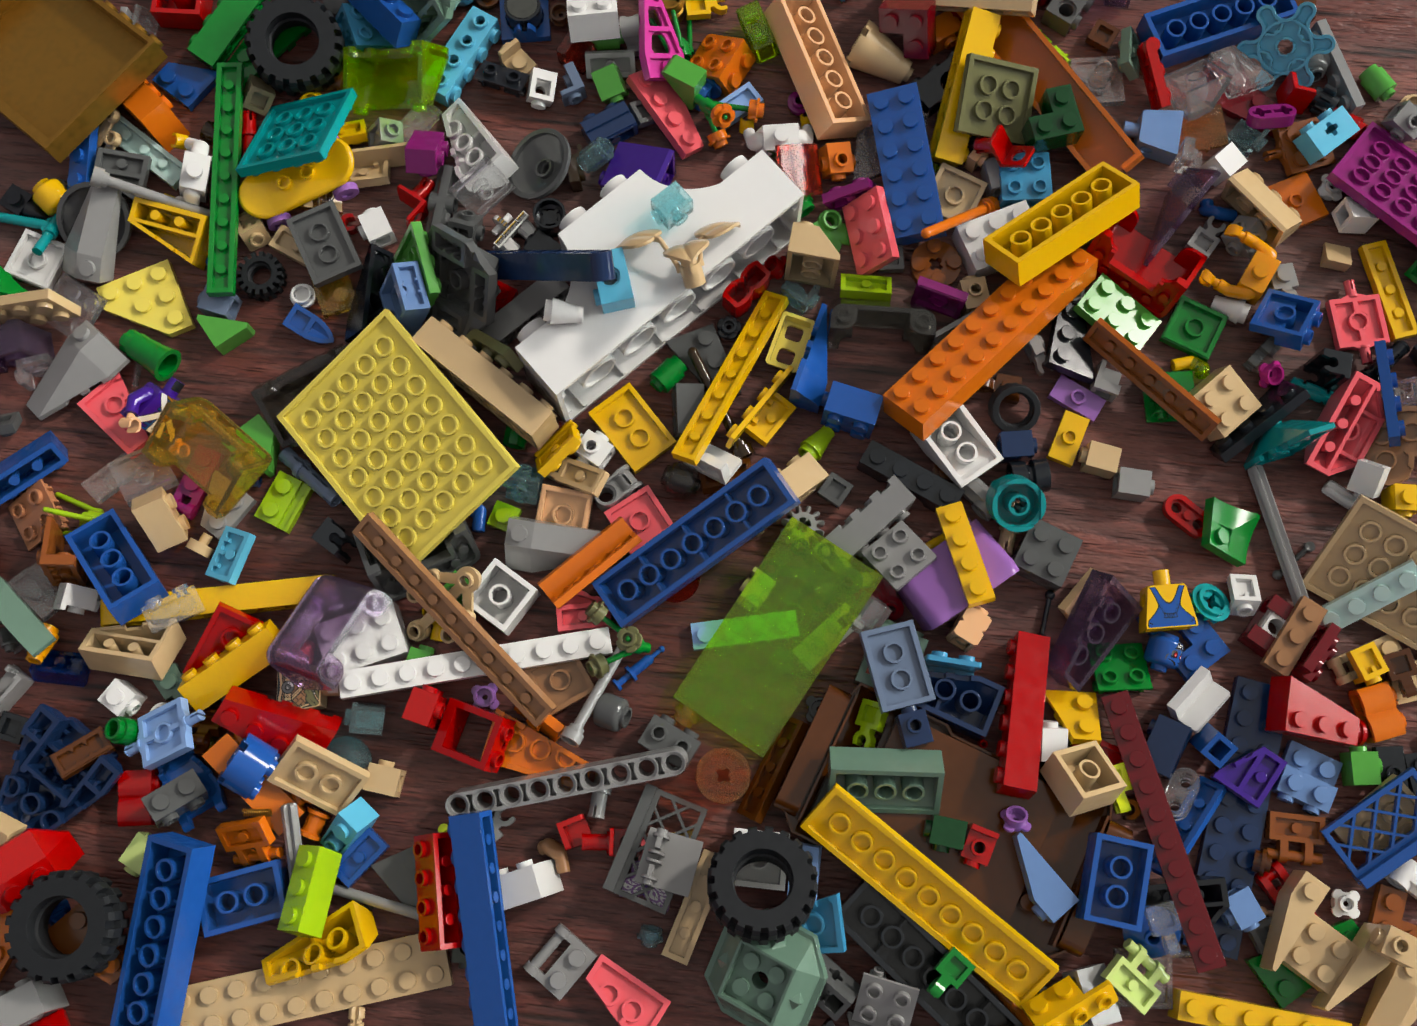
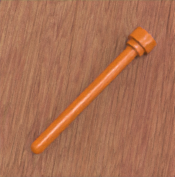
M994 196L983 198L979 201L977 207L922 229L921 236L927 239L972 219L1000 209V203Z

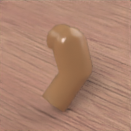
M553 838L541 840L537 845V850L539 854H546L555 860L557 874L570 872L568 854L564 845Z

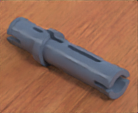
M290 447L280 452L278 456L280 458L278 459L291 469L292 475L304 481L329 506L335 507L342 501V498L330 483L312 468V464L307 459L303 460Z

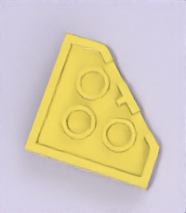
M168 259L96 288L103 309L111 315L122 317L132 323L148 329L151 328L172 338L196 328L173 266Z

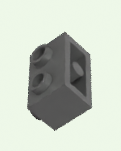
M664 713L660 717L654 714L638 740V744L650 751L671 746L682 747L688 754L685 772L701 746V742L697 740L699 735L685 727L684 731L675 727L676 721ZM668 756V762L678 767L682 764L679 756Z
M192 768L144 796L141 800L159 829L162 826L167 827L173 824L185 812L200 808L205 804V800L209 799V796Z

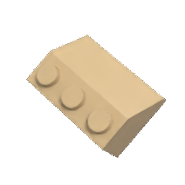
M1246 168L1228 178L1221 198L1236 210L1239 215L1259 218L1268 235L1265 241L1272 248L1275 249L1299 228L1302 220L1298 211L1293 207H1288L1282 201V197L1277 191L1270 190L1258 173L1251 172Z
M808 221L793 222L784 280L834 289L841 255L819 226H815Z

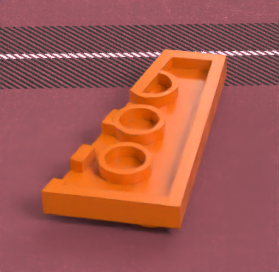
M496 708V714L516 721L514 735L508 743L504 754L505 759L501 767L529 775L589 763ZM492 721V724H491V727H490V730H489V733H488V737H487V740H486V743H485V746H484V749H483V752H482V756H483V753H484V751H485L486 745H487V743H488L489 737H490V735H491L493 726H494V724H495V722H493V721ZM591 771L587 773L588 778L590 777ZM561 777L562 785L573 787V781L570 777Z

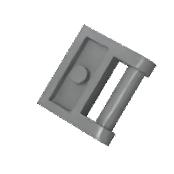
M562 923L556 926L554 929L556 932L536 956L523 965L525 971L538 980L559 1001L598 956ZM564 939L570 943L569 947L545 974L540 967Z

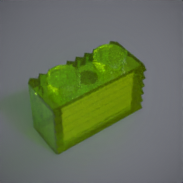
M755 0L738 8L736 11L738 20L755 55L756 62L762 63L779 55L775 37L759 2Z

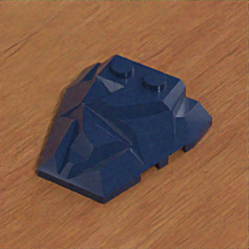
M40 704L21 731V735H24L20 749L15 750L12 756L15 763L11 774L5 776L0 789V811L26 824L27 829L56 830L109 793L124 773L121 763L117 761L118 754L114 751L111 754L101 755L94 764L64 781L49 756L88 734L91 730L78 719L66 717L59 710L46 704Z

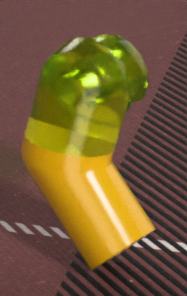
M1195 356L1176 358L1170 362L1172 371L1190 369L1195 372L1194 376L1199 380H1203L1209 375V364Z

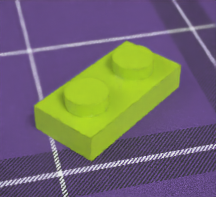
M841 273L840 298L891 301L892 277Z

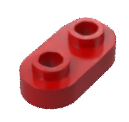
M1173 494L1168 497L1162 505L1164 516L1190 537L1202 538L1204 511L1182 494ZM1172 505L1178 507V513L1172 511ZM1193 522L1199 524V530L1193 527Z

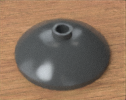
M542 128L533 131L521 140L511 155V158L519 167L508 178L512 191L522 199L534 201L550 195L561 185L568 173L571 161L570 145L564 135L555 129Z
M90 181L73 185L60 198L56 211L58 230L65 243L91 187L89 186ZM121 197L116 254L126 246L132 233V223L127 221L130 209L123 197Z

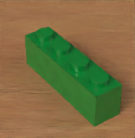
M218 0L217 8L212 14L206 16L200 32L190 38L187 50L194 58L216 71L217 63L226 62L242 41L244 35L247 34V22L249 20L253 22L254 20L251 14L255 9L260 11L263 8L261 3L265 0Z

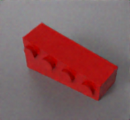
M232 685L211 721L242 738H246L247 734L251 733L276 748L282 756L297 734L326 749L337 733L343 717L333 715V717L321 714L316 709H303L293 706L292 702L285 700L279 702L269 699L268 695Z

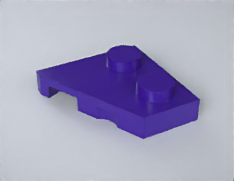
M1263 746L1215 771L1210 775V778L1224 785L1226 789L1253 808H1259L1288 762Z

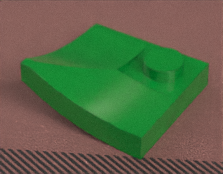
M1216 497L1205 499L1201 546L1236 567L1245 565L1248 546L1260 515L1229 505Z

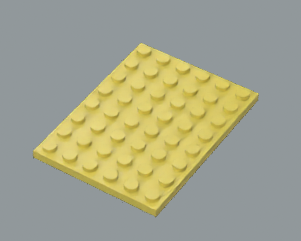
M384 309L276 416L358 520L361 522L367 513L374 512L420 562L520 468L519 464L424 350L413 341L409 332L388 309Z

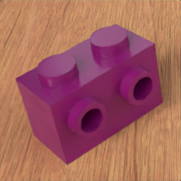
M414 130L404 148L406 173H416L423 177L437 174L440 166L444 165V158L448 157L449 142L445 141L444 132Z

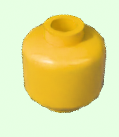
M43 178L32 189L34 193L33 201L47 215L54 216L60 198L67 191V188L58 179Z

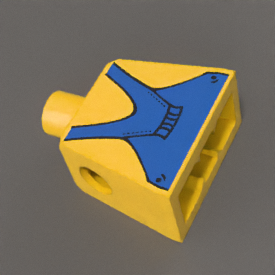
M1167 569L1152 571L1154 585L1147 586L1140 591L1139 633L1188 630L1198 626V620L1186 585L1184 583L1171 584L1169 570Z

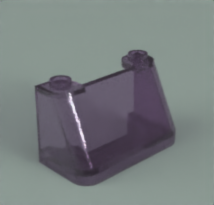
M333 575L319 576L311 584L268 647L266 652L267 661L273 668L303 690L334 691L342 679L344 668L340 660L333 653L361 611L370 617H378L387 610L393 600L384 592Z

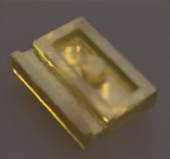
M350 275L319 288L315 287L311 279L322 315L325 319L334 314L339 315L350 311L355 295Z

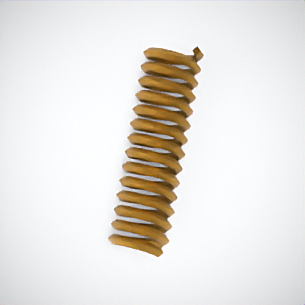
M244 808L242 809V812H244V813H243V816H248V817H249V811H250V817H251V811H252V817H253V812H254V817H255V812H256V817H257V812H258V816H259V813H260V816H261V813H262V816H263V814L266 815V817H267V816H268V817H269V816H270V817L272 816V810H271V809H248V808H247V809H246V808H245V809H244Z

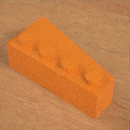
M229 731L205 752L202 757L220 774L221 771L224 772L227 768L226 763L244 738ZM264 775L265 779L256 797L253 800L241 798L252 809H271L272 816H267L266 819L270 828L280 836L283 833L281 806L285 803H296L300 817L307 810L304 805L306 802L300 797L266 781L267 776Z

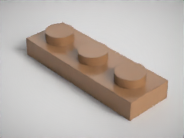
M1305 595L1301 596L1260 664L1278 676H1289L1328 610Z

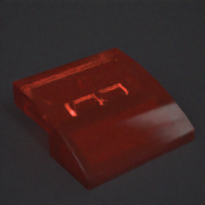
M817 144L775 145L777 166L803 192L804 196H819L823 194Z

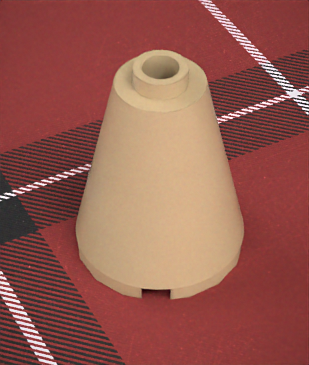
M868 20L854 42L850 54L845 58L850 68L900 84L902 80L907 82L914 71L911 68L913 62L909 58H904V53L885 33H880L879 27L871 20Z

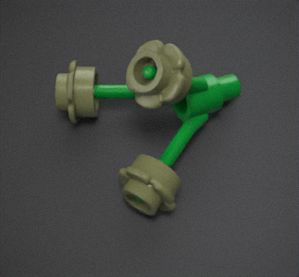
M593 601L585 611L587 615L586 622L598 625L603 621L615 630L618 638L616 644L622 652L609 658H605L602 653L589 655V661L586 662L587 671L590 676H595L598 679L603 678L605 674L609 673L610 663L630 656L633 653H649L651 650V644L644 642L642 635L636 627L628 626V628H621L606 616L609 609L604 605V601H599L598 603Z

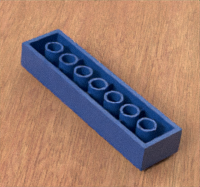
M764 457L591 584L621 628L631 626L801 504V502L772 460Z
M175 832L148 835L110 1026H180L216 845Z

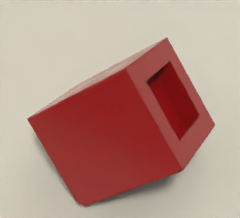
M1293 71L1288 74L1276 91L1277 103L1294 106L1297 110L1296 114L1302 115L1317 95L1316 89L1299 85L1297 73Z
M579 814L556 824L565 850L582 845V833L592 834L585 814Z

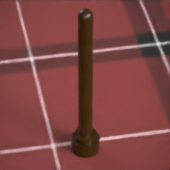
M690 347L687 351L688 356L707 391L713 380L697 349ZM727 412L722 423L728 432L735 423L730 413ZM741 436L732 446V454L740 459H745L755 453L751 443H747L746 439L743 440Z

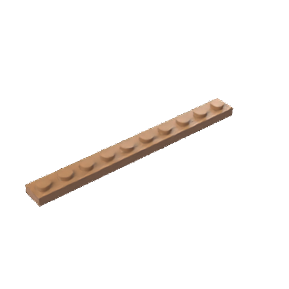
M374 512L367 513L352 533L535 727L541 725L557 706Z

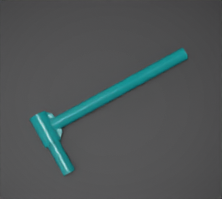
M0 212L1 223L42 230V236L32 248V252L38 256L43 254L50 242L55 240L60 233L56 214L47 220Z

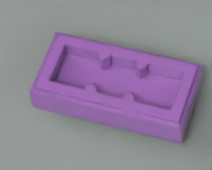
M1062 374L1047 397L1070 412L1090 419L1089 423L1091 424L1095 421L1106 402L1105 399Z

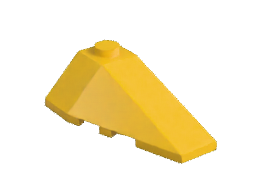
M352 900L326 918L321 939L298 936L261 960L266 984L269 986L345 964L367 950L378 936L372 911Z

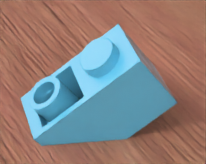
M360 796L336 815L320 843L327 849L343 854L369 827L374 825L380 815Z

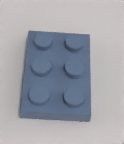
M913 620L859 633L881 714L936 700Z

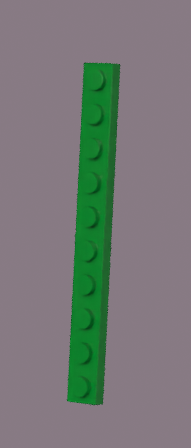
M242 62L217 63L206 289L209 297H230L236 294L240 175L235 169L241 161L245 70Z

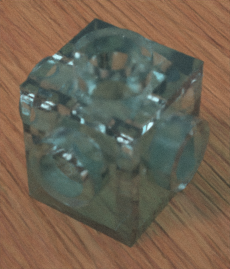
M519 464L520 468L503 483V487L506 488L505 498L518 503L536 505L540 498L544 477L537 472V468L531 467L528 464Z

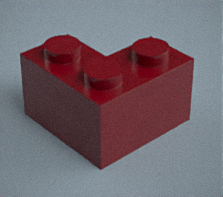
M884 0L878 8L879 32L903 34L904 58L929 59L936 48V0Z

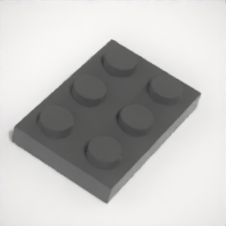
M333 200L286 219L316 288L364 268Z

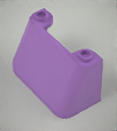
M968 517L989 580L994 589L1020 569L977 519L971 521ZM945 540L931 549L936 554L937 559L897 591L923 631L937 628L968 607Z

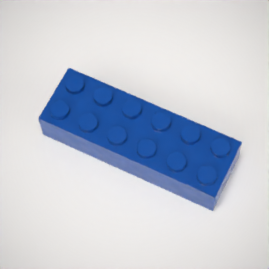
M1186 0L1144 14L1136 28V32L1141 43L1150 37L1159 39L1160 48L1157 50L1159 59L1164 68H1168L1238 45L1244 40L1258 38L1262 33V26L1256 18V13L1261 6L1271 5L1275 8L1279 17L1287 19L1295 14L1298 5L1295 0Z
M917 82L866 94L885 196L897 245L905 246L947 236L946 231L927 239L921 236L922 229L944 219Z

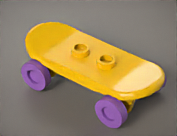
M337 135L327 158L322 162H311L300 167L293 166L283 168L277 172L270 171L258 176H247L239 187V203L249 215L258 219H267L266 222L269 230L277 231L281 224L288 227L286 219L292 216L287 211L331 191L337 201L352 199L359 194L357 184L355 182H348L351 180L350 177L354 169L353 152L350 146L339 139Z

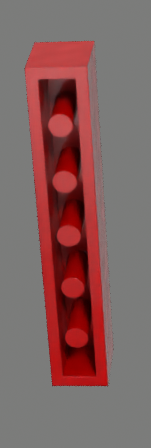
M1018 631L1014 638L1008 641L1006 654L1010 655V659L1004 670L1007 689L1005 688L1001 698V704L1005 705L1004 714L1001 715L999 720V730L1002 731V739L998 741L996 756L1000 757L999 766H996L993 776V782L997 783L996 793L1029 800L1037 792L1051 637Z

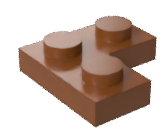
M1376 884L1367 923L1392 925L1417 937V925L1402 921L1408 893L1383 884Z

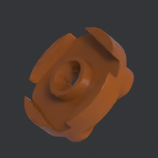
M936 238L919 245L912 254L910 260L912 279L917 284L919 277L923 276L952 286L959 276L962 259L950 244ZM938 261L942 269L939 270L936 268L934 270H931L930 262Z

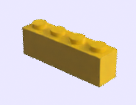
M271 619L263 624L260 621L255 623L247 630L248 634L242 639H239V637L232 639L226 644V650L220 654L212 653L202 662L203 666L197 670L193 667L181 676L182 681L177 690L184 698L188 699V703L195 711L198 709L205 710L225 696L232 685L238 687L287 653L290 642Z

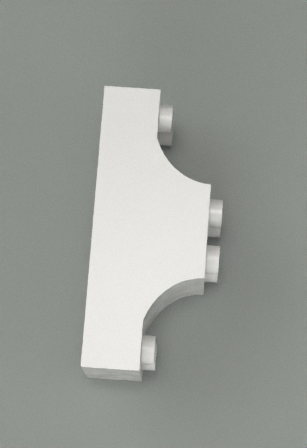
M763 150L750 160H747L743 155L734 158L727 164L720 175L723 181L710 187L698 189L670 187L653 180L640 169L628 179L622 174L617 175L602 188L600 192L602 199L587 211L581 206L577 207L562 219L559 225L561 232L558 233L562 250L615 249L629 236L648 229L661 230L662 234L659 236L662 237L668 248L692 240H698V238H695L694 233L712 223L740 222L741 225L740 228L734 227L721 236L707 239L710 244L703 250L705 265L702 266L706 283L699 287L686 289L681 273H677L670 258L663 256L664 249L658 242H651L639 248L623 249L635 301L634 308L603 314L602 305L596 306L593 290L598 289L597 283L571 281L565 302L584 307L582 323L550 324V322H545L539 317L530 321L521 329L517 336L520 344L515 349L519 359L525 365L523 369L527 379L565 423L569 419L573 421L666 345L665 341L675 338L723 298L725 288L732 281L740 278L742 271L747 265L757 260L763 265L769 256L778 254L789 245L793 222L801 221L804 194ZM617 279L604 281L603 283L606 285H612L617 281Z

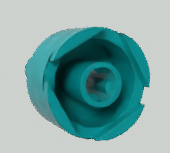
M1009 474L994 480L990 484L986 494V508L991 518L1005 529L1012 532H1024L1033 528L1044 516L1046 498L1038 485L1021 475ZM1017 498L1020 500V502L1016 503L1014 508L1011 506L1012 502H1015V499Z

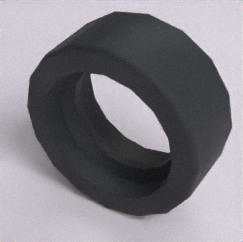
M1007 383L998 387L991 395L988 403V414L992 422L1004 432L1030 430L1039 419L1041 403L1037 395L1027 386L1019 383ZM1010 394H1021L1029 403L1027 416L1018 423L1004 421L999 413L1001 401Z

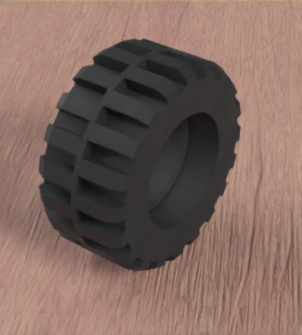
M313 0L263 1L261 3L263 8L260 11L255 9L251 14L254 20L253 22L250 20L247 22L246 30L248 34L244 35L248 58L262 80L280 93L283 90L286 91L289 96H296V92H300L303 96L312 90L320 93L324 91L322 88L324 84L327 83L331 86L335 82L333 76L341 73V63H344L346 58L344 52L346 48L345 40L331 11L326 10L325 5L318 0L315 2ZM296 26L313 30L318 36L319 45L315 54L308 61L290 65L280 62L273 53L274 43L284 30Z
M757 826L748 827L747 833L742 834L741 831L734 833L732 840H725L720 845L719 852L714 853L711 859V866L708 868L707 895L711 911H714L720 926L724 925L727 927V932L733 937L736 934L741 936L743 942L751 943V940L759 941V945H768V941L775 940L776 943L784 941L785 936L789 934L793 936L799 931V927L806 923L815 903L818 890V874L816 867L812 865L813 858L809 851L804 852L802 849L803 843L797 838L792 841L789 839L790 833L781 830L780 834L773 832L774 827L765 826V831H757ZM759 861L769 862L779 867L786 874L789 881V892L781 905L768 910H759L749 907L739 899L735 890V879L739 870L750 863Z
M58 870L50 872L49 875H41L34 879V885H26L20 891L22 898L13 900L10 909L13 910L12 915L6 916L5 925H9V933L4 934L5 943L10 942L11 949L7 950L10 959L16 958L18 960L15 967L20 972L29 971L27 974L28 978L34 981L42 980L43 984L50 985L85 980L93 977L94 973L105 970L108 967V961L115 960L120 954L117 947L125 944L127 936L123 935L124 928H129V919H124V912L128 911V906L126 902H120L119 900L123 895L120 889L111 888L113 882L110 879L99 877V873L93 871ZM66 898L76 900L83 907L88 922L87 933L82 944L71 954H63L57 950L52 944L48 933V923L53 910Z

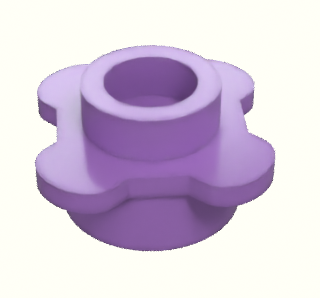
M489 683L488 686H473L471 689L474 700L473 705L483 709L491 708L494 710L498 708L499 701L496 697L498 687L494 683ZM484 695L488 696L486 700L483 699Z
M1013 805L1000 812V817L1005 823L1003 826L1005 831L1012 833L1021 830L1023 832L1031 830V824L1028 822V812L1023 807Z

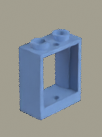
M418 261L392 263L379 291L383 309L393 312L394 316L409 334L414 336L421 328L431 308Z

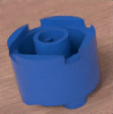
M248 733L226 763L227 768L224 772L221 771L216 782L245 799L253 800L262 787L261 784L265 779L263 776L269 777L279 763L277 761L281 754L273 746Z

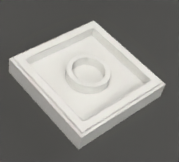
M26 228L4 270L17 280L39 289L49 288L52 290L63 271L65 244L52 240L43 254L38 256L32 252V248L42 234Z

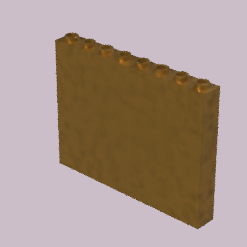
M0 0V113L59 163L81 144L168 58L161 49L164 45L153 34L148 36L147 31L137 22L133 25V21L124 12L118 13L119 11L108 0L103 2L104 0Z

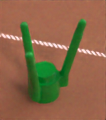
M671 10L679 47L682 48L684 58L689 61L694 54L692 20H687L686 41L681 36L676 11ZM653 18L649 19L652 26H658ZM657 35L666 53H668L669 50L662 35Z

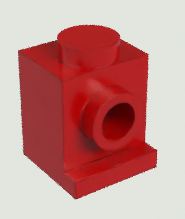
M974 823L969 824L966 831L964 848L959 850L957 856L964 858L963 864L979 870L980 865L987 867L1000 834ZM977 842L982 843L984 846L981 853H977L974 850V845Z

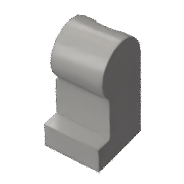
M639 14L629 17L620 16L619 25L622 38L626 43L627 50L634 49L635 57L639 56Z

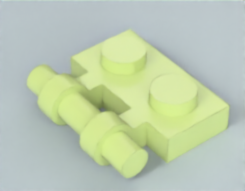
M1128 938L1123 943V947L1129 952L1127 959L1117 953L1100 976L1105 981L1109 980L1113 988L1139 1013L1145 1015L1161 995V992L1154 985L1158 980L1162 984H1166L1170 980V975L1164 971L1165 967L1158 960H1153L1147 954V950L1140 943L1136 944L1131 938ZM1140 964L1146 968L1144 976L1137 970Z

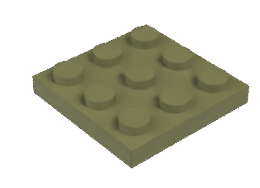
M974 53L967 54L953 131L990 138L997 125H1003L1012 144L1024 146L1025 142L1021 131L1028 118L1031 117L1039 69Z

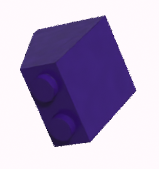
M619 141L616 150L612 149L608 158L609 166L606 171L603 170L601 172L598 184L602 190L605 184L613 177L622 174L628 179L640 169L653 180L670 186L676 173L675 152L668 148Z

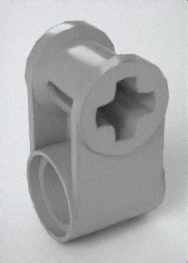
M628 464L617 469L608 478L599 495L600 497L603 493H610L613 495L611 501L602 502L599 497H594L595 504L601 511L605 512L644 486L643 482H638L629 471L630 467Z

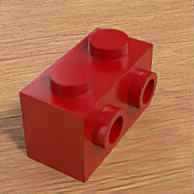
M423 684L420 689L413 686L401 718L438 731L449 700L442 697L444 692L434 687Z

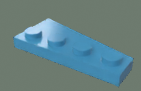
M840 892L815 900L808 920L801 926L818 936L821 954L844 953L847 950Z

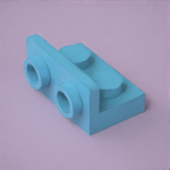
M226 526L205 575L221 582L236 585L256 536Z

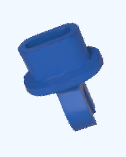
M706 78V84L702 87L699 94L705 98L714 99L721 96L722 90L714 80ZM696 104L694 109L701 112L699 106Z

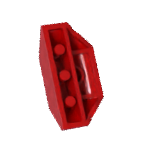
M28 828L0 845V915L12 910L10 906L13 900L21 899L20 891L26 885H34V879L41 875H49L53 871L70 870L85 854L70 831Z

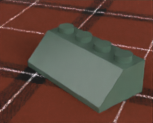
M829 746L827 793L837 783L873 813L939 815L945 777L941 750Z

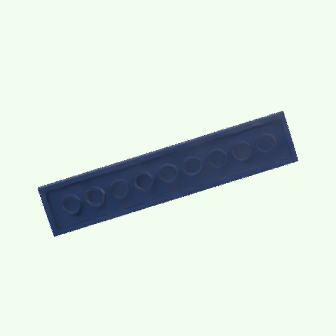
M1241 676L1234 677L1223 735L1239 749L1221 768L1263 746L1277 756L1279 755L1283 734L1265 731L1270 684ZM1227 789L1226 795L1202 831L1194 875L1225 877L1227 891L1238 885L1249 886L1252 890L1255 872L1251 870L1255 850H1260L1271 790L1261 806L1253 808ZM1220 916L1213 925L1223 956L1238 960L1243 930H1235L1228 927ZM1180 938L1179 944L1187 946L1185 938Z

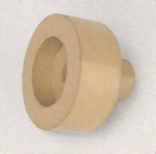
M203 532L198 541L190 538L185 546L208 559L211 558L215 551L208 547L213 537Z

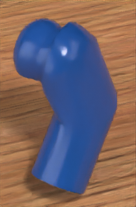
M1207 198L1200 201V208L1198 210L1204 217L1214 216L1216 220L1231 223L1237 218L1236 210L1214 206L1212 199Z

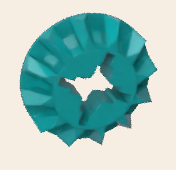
M1202 583L1197 585L1190 593L1192 605L1196 607L1195 613H1200L1203 621L1210 620L1215 624L1219 621L1223 622L1230 615V603L1226 595L1216 586ZM1209 599L1210 606H1211L1212 608H1209V607H1208V602H1207L1206 600Z

